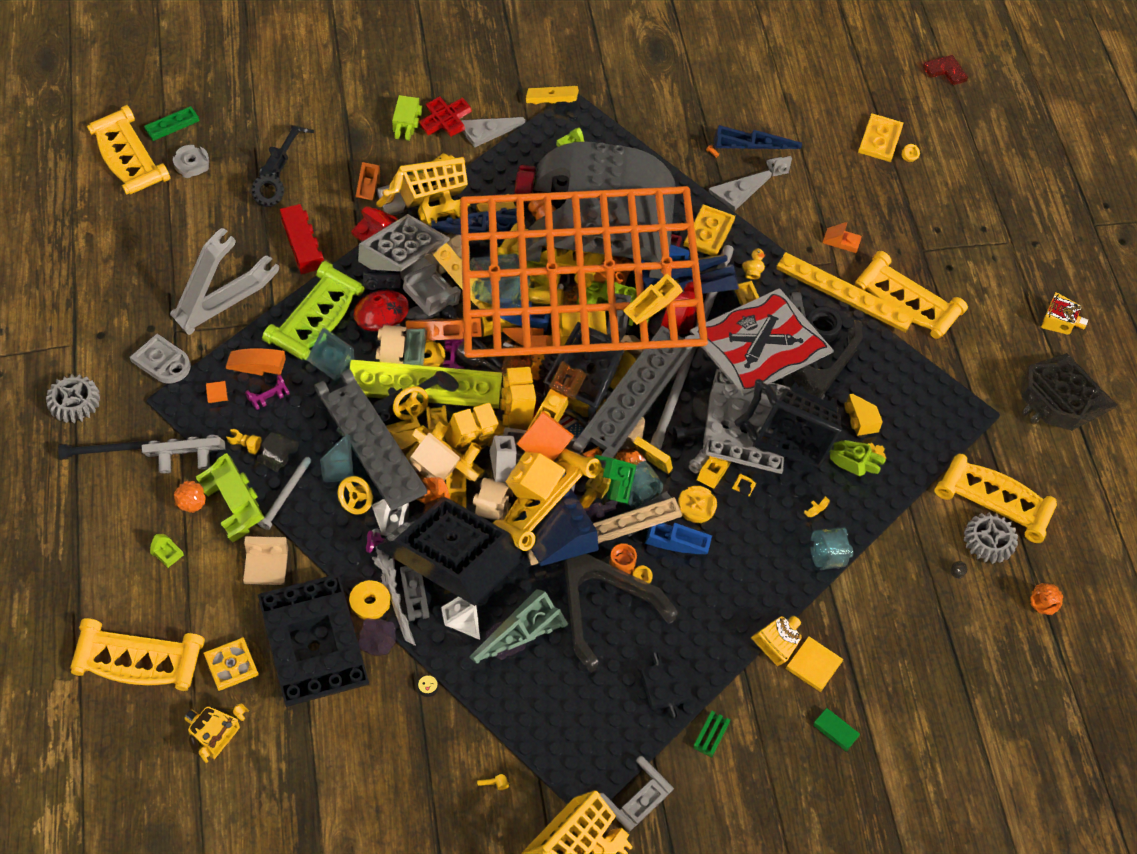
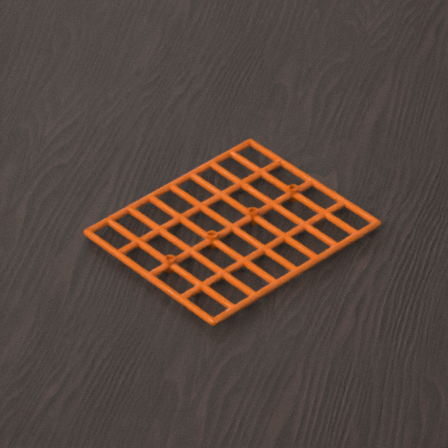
M688 186L461 197L465 357L699 347L708 344L691 194ZM683 194L686 223L666 224L663 195ZM655 195L658 224L638 225L635 196ZM627 196L630 225L609 226L607 197ZM600 198L602 227L581 228L579 199ZM572 199L574 228L553 229L551 200ZM544 200L546 229L525 230L523 201ZM516 202L517 231L497 232L496 203ZM488 203L489 232L468 233V204ZM687 230L691 260L672 261V258L669 257L667 231ZM659 232L661 262L641 263L638 233ZM631 233L634 263L615 264V261L612 260L610 234ZM603 234L604 264L584 265L582 235ZM546 237L548 260L546 267L527 268L525 238ZM554 237H575L577 266L558 267L557 263H555ZM518 238L519 269H500L498 266L497 239ZM490 240L491 266H489V270L470 271L469 241ZM692 268L695 299L673 300L664 307L667 308L670 340L649 341L646 319L639 323L641 342L619 343L617 310H624L632 302L616 303L615 272H635L636 294L638 297L644 291L642 270L660 269L664 276L666 274L671 276L672 269ZM577 273L579 305H558L556 282L558 274ZM585 273H604L607 281L608 303L587 304ZM520 276L521 307L500 308L499 281L501 277ZM527 276H547L549 279L550 306L529 307ZM471 278H489L492 291V309L471 310ZM696 307L700 339L678 340L675 308ZM609 311L612 343L590 344L588 312ZM580 312L582 344L560 345L559 313ZM551 314L553 346L531 347L529 315ZM522 315L523 347L502 348L500 316ZM471 317H493L494 349L472 350Z

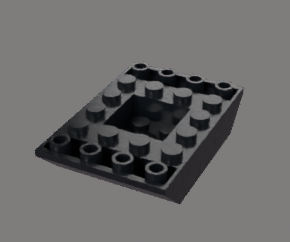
M445 496L426 503L377 545V549L473 606H476L524 560V555L515 546L510 533Z
M339 574L258 594L286 707L369 685ZM312 643L320 645L316 651H311L308 647Z

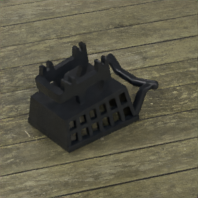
M577 322L565 345L582 344L580 322ZM589 327L590 344L612 343L610 336ZM625 350L559 353L543 381L545 384L544 399L550 389L554 388L589 405L588 420L580 413L566 408L563 413L576 420L585 429L595 416L598 406L603 404L620 361L623 359L622 356ZM591 363L597 366V371L594 374L587 372V367Z
M761 379L755 381L754 397L747 411L734 421L736 426H744L747 429L749 437L753 442V447L818 468L821 467L842 430L841 415L837 414L838 407L834 405V399L828 401L827 396L820 399L805 392L804 386L797 387V383L794 382L791 390L785 388L778 400L772 387L763 383ZM762 390H764L773 407L757 435L754 426L747 420L753 416L761 401ZM768 428L774 430L772 434L766 432ZM780 432L783 435L782 437L776 436V433ZM786 436L792 437L791 441L785 439ZM765 437L768 438L769 441L768 443L761 442V439ZM773 440L779 442L778 447L771 445ZM795 440H800L801 443H795ZM805 443L810 444V447L804 446ZM782 445H788V450L783 449ZM796 448L799 449L798 453L793 452L792 449ZM803 451L807 452L808 456L802 455ZM816 455L818 459L812 458V456Z

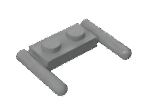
M639 756L636 762L647 772L652 780L627 802L621 810L604 793H599L616 815L615 818L628 832L637 826L674 790L643 756Z

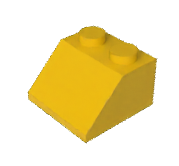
M525 452L505 482L516 497L546 501L566 470L540 453Z

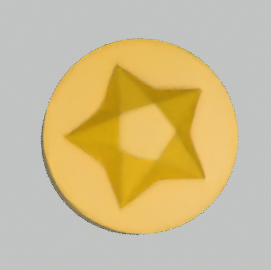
M908 144L902 150V157L907 162H914L920 155L919 148L914 144Z
M641 565L633 570L632 579L639 586H647L651 583L653 574L647 566Z

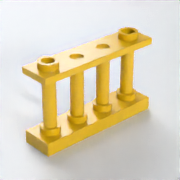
M446 243L433 256L462 289V260ZM471 278V301L479 309L491 308L492 295L478 278Z

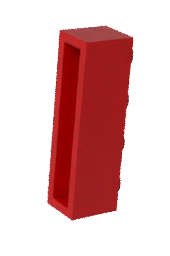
M301 204L280 209L281 221L300 274L317 271L324 258L322 252L317 250L319 245L317 238L312 236L314 234L312 225L307 223L309 221L307 211H303Z

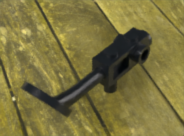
M290 125L291 131L281 148H269L271 155L266 164L261 167L259 176L269 174L280 178V172L288 160L286 152L295 137L301 131L314 133L315 130ZM265 183V184H263V185H264V186H269V185H272V184H270V183Z
M437 371L433 377L417 385L426 390L439 384L442 388L451 392H455L459 387L457 380L444 371ZM390 388L388 390L389 396L374 402L372 405L383 422L394 415L393 403L396 396L403 390L402 388L398 391L395 388ZM411 393L405 395L399 405L405 403Z

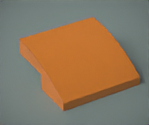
M543 411L518 440L517 445L526 452L540 453L554 462L574 435Z

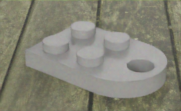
M159 334L152 337L130 357L132 363L163 383H175L184 379L191 368L187 354ZM177 368H181V369H182V370H181L180 372H178V373H174V372H173V371H174L175 369H177Z

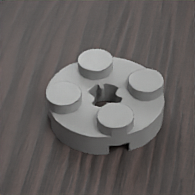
M194 145L183 146L176 151L175 157L173 156L174 168L184 178H190L191 176L206 172L209 169L208 153L202 147L199 149L195 148Z

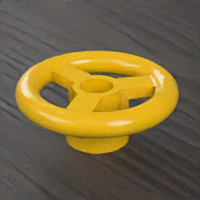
M418 386L402 390L394 400V414L401 420H411L412 416H420L428 405L427 392ZM411 393L405 403L399 405L401 399ZM418 393L423 397L422 404L416 399ZM406 409L409 414H402L400 411Z
M349 476L339 484L338 498L346 511L359 515L369 510L372 505L373 495L370 486L365 480L357 476ZM351 482H356L360 485L354 487ZM345 486H346V488L348 489V491L350 492V493H349V497H350L349 503H347L346 500H345V498H344V488H345ZM367 499L362 508H354L356 502Z

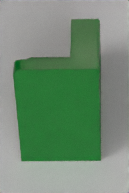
M595 455L596 459L606 462L603 477L611 479L607 499L628 504L637 465Z

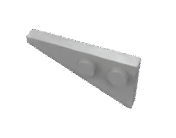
M523 117L461 120L465 126V130L462 132L474 147L525 124Z
M768 170L714 186L708 192L735 211L771 178L772 172Z

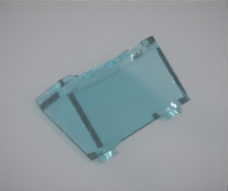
M515 253L498 255V266L500 269H519V255ZM490 256L476 257L469 260L470 270H489V266H491ZM520 276L501 277L499 281L501 308L520 307ZM527 276L529 286L530 276ZM478 278V281L475 280L472 286L475 299L492 304L491 281L489 278Z

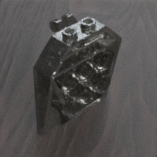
M1068 353L1030 365L1021 378V397L1028 404L1022 413L1027 416L1032 410L1036 412L1030 420L1033 425L1042 418L1046 424L1073 431L1117 406L1110 396Z

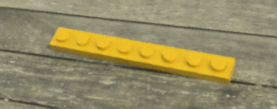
M786 252L777 265V270L905 333L914 320L915 315Z

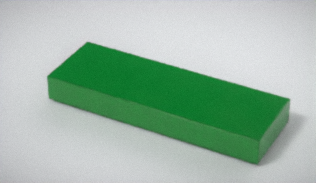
M190 106L147 124L144 128L151 140L155 141L200 120L199 116Z

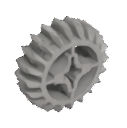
M71 374L70 378L64 376L63 380L57 379V384H51V389L47 390L46 402L48 410H50L53 417H56L59 421L64 420L66 424L70 420L75 424L78 419L83 422L84 417L90 418V413H95V408L99 407L100 395L98 387L87 376L84 378L80 374L77 377ZM87 393V394H88L87 398H86V399H83V398H84V394ZM62 398V399H63V400H62L63 403L60 405V404H58V403H59V400Z
M989 512L985 516L981 513L978 517L975 516L968 522L967 528L964 531V542H967L966 548L971 549L970 555L976 554L977 559L983 558L984 563L988 560L992 564L996 560L1001 563L1004 559H1009L1015 552V548L1018 545V535L1015 534L1016 528L1010 527L1011 522L1006 523L1005 517L1000 519L998 514L992 516ZM985 528L984 531L977 532V530ZM1000 544H1005V546H1003V547H1001V548H997V547H996V546H1000Z

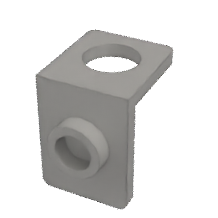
M789 156L767 160L766 164L770 172H772V176L789 173L792 158Z

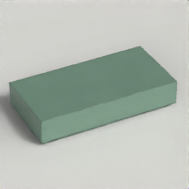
M407 329L403 364L423 366L427 335L425 329Z

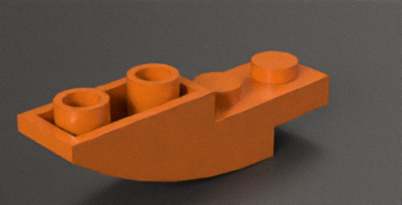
M480 317L471 318L472 337H482ZM463 318L406 320L407 329H425L427 331L426 340L464 338Z

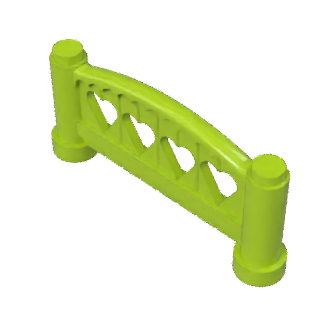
M324 261L317 270L316 276L321 279L280 328L270 324L265 329L262 336L263 341L268 344L273 343L297 358L306 361L311 355V350L309 349L324 339L338 325L345 315L352 297L361 296L365 288L360 282L333 268V265L327 261ZM328 291L343 292L344 295L340 297L339 301L334 302ZM317 304H331L334 307L329 309L328 314H322ZM307 317H321L323 320L318 322L319 325L317 327H312ZM296 330H311L312 333L308 335L306 340H301Z

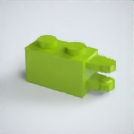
M399 95L392 120L395 139H399L402 133L405 134V139L410 141L415 128H418V116H421L422 105H419V98Z

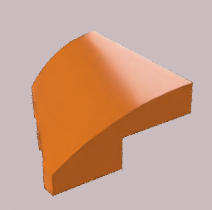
M420 478L427 489V494L417 498V500L426 504L429 501L444 496L450 499L447 485L442 478Z

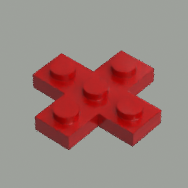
M439 96L425 104L431 115L420 120L419 125L428 136L443 128L452 137L465 130V126L460 118L469 114L472 110L463 97L447 105Z

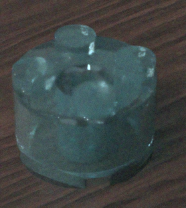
M641 461L636 466L629 495V505H634L636 508L654 499V495L657 492L660 495L663 490L662 481L646 461Z
M845 528L815 530L812 533L811 541H814V547H811V555L816 567H821L820 570L845 567L848 564L849 557H853V548L849 545Z

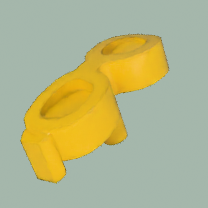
M825 496L819 505L813 500L811 504L814 507L808 511L805 510L804 514L807 517H814L828 506L830 500Z

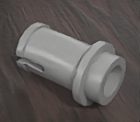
M703 449L700 450L695 459L689 462V469L694 473L700 472L709 459V456L702 453Z

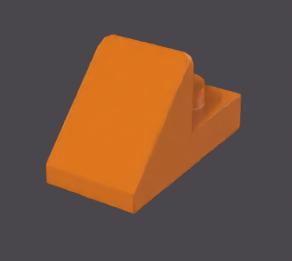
M362 162L356 197L374 201L377 184H380V166Z
M847 222L827 228L823 240L824 244L857 253L862 236L845 231Z

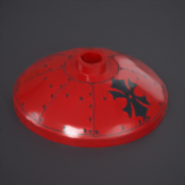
M375 291L366 295L358 302L354 309V319L359 327L369 331H378L380 328H383V325L396 326L408 314L409 304L406 297L397 291Z

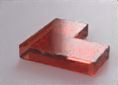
M953 55L924 62L923 68L930 78L945 74L952 85L967 82L968 76Z

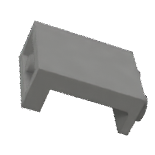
M435 264L405 275L403 284L405 292L428 316L442 311L448 305H457L461 293L457 286L450 289L436 275L437 266Z

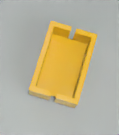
M530 367L507 368L506 376H503L504 388H502L500 408L504 410L503 425L507 426V428L527 430L532 422L536 396L534 385L530 384L533 383Z
M490 403L473 408L478 420L477 423H475L470 409L454 413L449 422L450 427L444 435L447 443L461 454H465L473 442L481 448L486 447L498 426V421Z

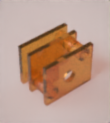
M520 355L506 356L501 368L503 376H506L507 368H532L531 355H525L524 360H521Z
M562 361L549 387L556 392L560 391L565 397H569L574 401L587 374L581 369L574 370L570 368L567 363ZM566 374L572 376L571 379L567 377L564 384H561Z

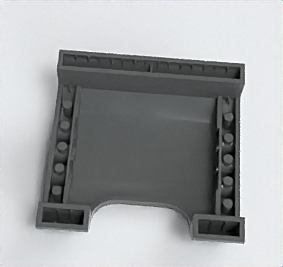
M573 142L553 149L540 160L537 165L533 190L551 193L553 177L559 175L569 178L568 192L675 187V181L669 169L660 160L645 151L621 145ZM675 194L663 195L666 224H671L673 221ZM655 195L635 196L637 224H658ZM607 197L609 226H629L628 197ZM600 198L579 199L581 228L602 227ZM566 199V202L560 208L552 212L553 229L574 228L572 199ZM545 216L537 220L528 230H545ZM667 231L669 257L672 231ZM659 232L638 233L641 259L661 262ZM631 233L610 234L612 255L633 258ZM603 234L582 235L584 252L604 254ZM546 237L525 238L526 260L540 262L542 246H547ZM554 237V247L575 250V237ZM660 269L650 270L649 277L662 279L664 275Z

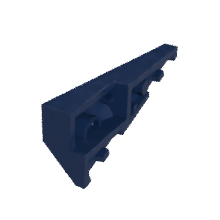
M719 125L715 133L713 147L801 149L802 143L753 130L750 134Z
M501 208L500 211H496L497 232L510 231L513 225L517 223L516 208ZM488 211L468 214V233L489 232ZM450 217L445 221L437 223L433 220L431 221V227L439 232L461 235V218L452 219ZM497 239V242L503 243L505 239Z
M727 255L698 258L700 273L728 261ZM692 268L672 269L671 277L678 281L692 277ZM642 270L644 289L651 284L654 286L661 280L650 278V270Z
M734 264L700 274L702 294L739 289ZM693 277L677 282L683 292L686 284L693 282Z

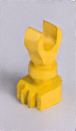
M236 429L230 430L231 435L236 436L234 438L226 436L230 444H241L247 447L249 453H257L262 443L261 437L243 435Z

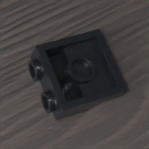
M364 265L363 286L371 290L377 288H387L389 290L401 288V271L372 270Z

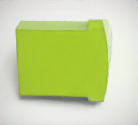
M573 129L569 134L557 140L556 145L560 147L573 142H584L581 129Z
M156 534L150 547V554L156 556L167 568L184 556L183 551L167 535Z

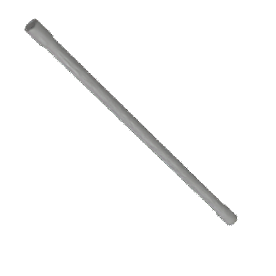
M725 245L723 247L721 255H727L728 261L719 264L717 269L727 267L734 251L732 246ZM717 292L707 293L705 298L704 312L706 322ZM693 347L681 364L658 427L652 437L650 444L659 450L663 444L667 427L697 347Z

